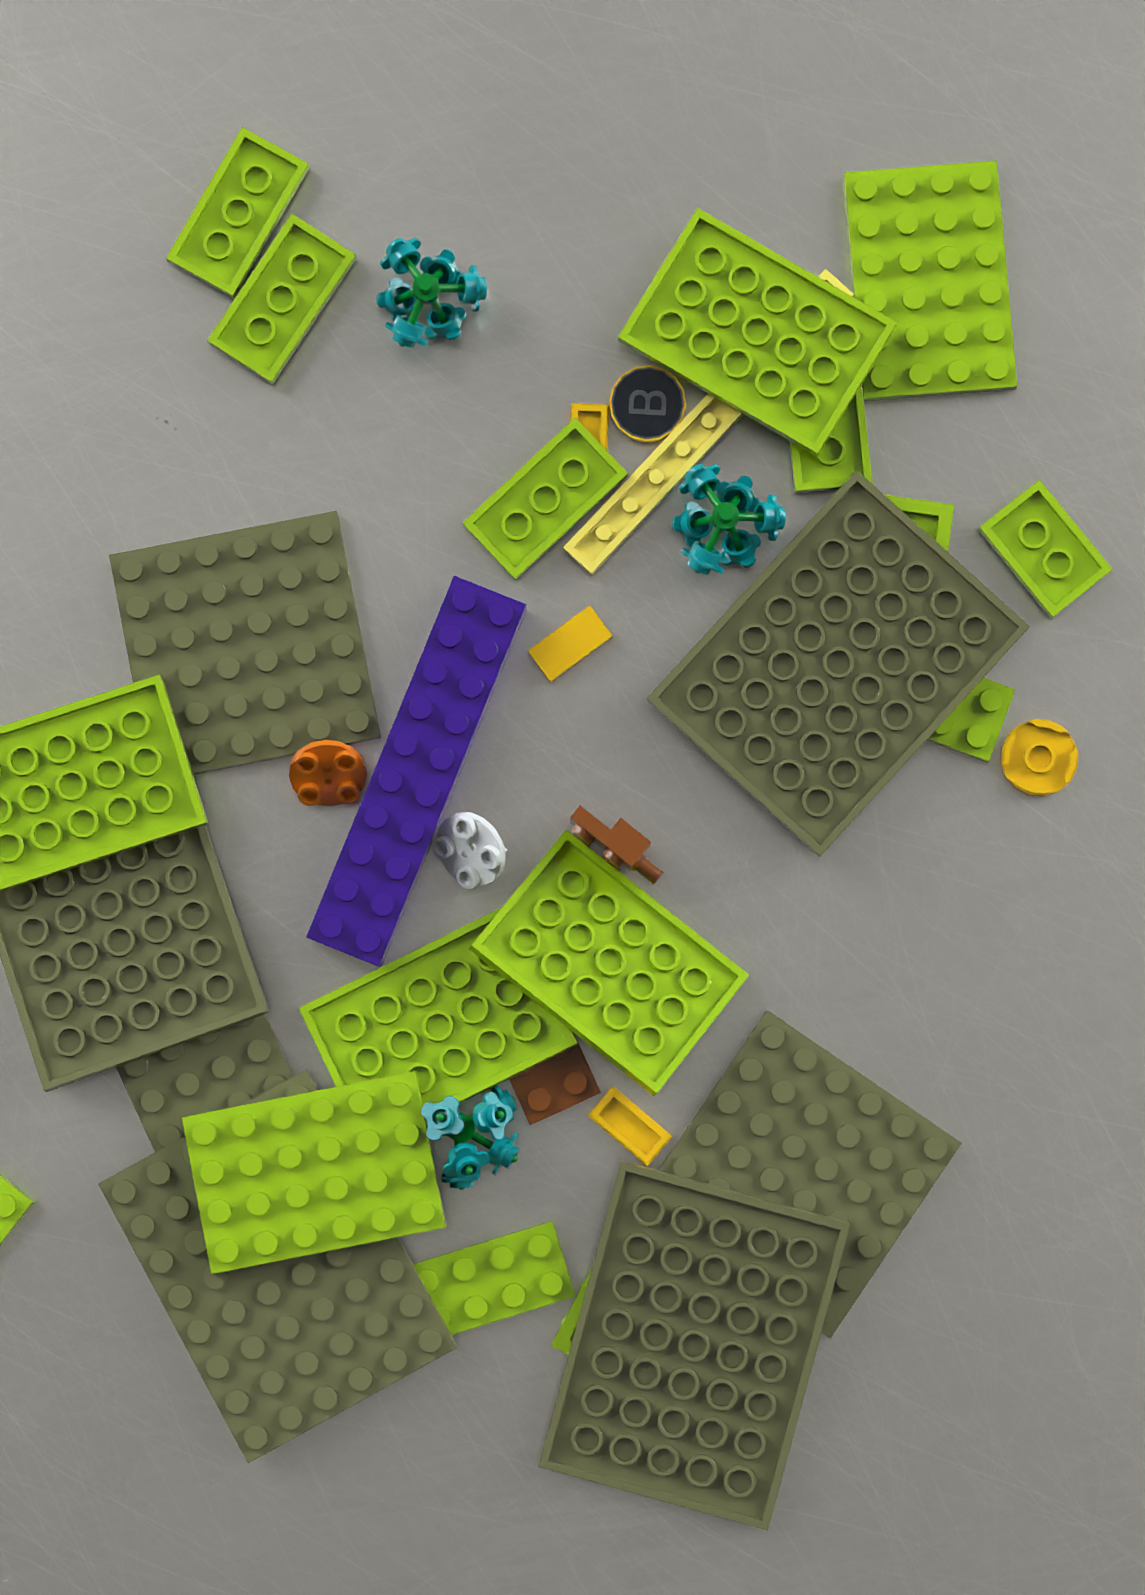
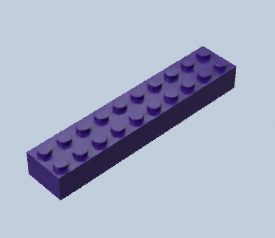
M453 576L306 938L377 967H382L526 614L527 607L525 603Z

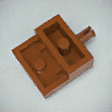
M581 805L571 815L570 823L574 826L571 829V833L588 847L593 842L604 850L602 858L618 871H621L623 867H626L629 871L636 870L653 885L664 873L648 861L644 855L650 848L651 841L622 818L610 830Z

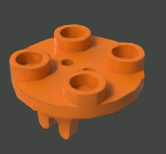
M331 740L312 742L299 749L292 758L289 769V779L293 790L298 794L299 801L308 806H334L356 802L360 798V792L365 786L367 775L364 759L353 747L340 741Z

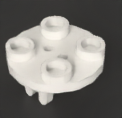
M458 812L445 819L437 831V838L432 842L434 854L441 859L447 871L457 879L463 888L472 889L475 886H484L497 879L504 869L505 852L508 850L503 845V841L496 829L483 817L474 813Z

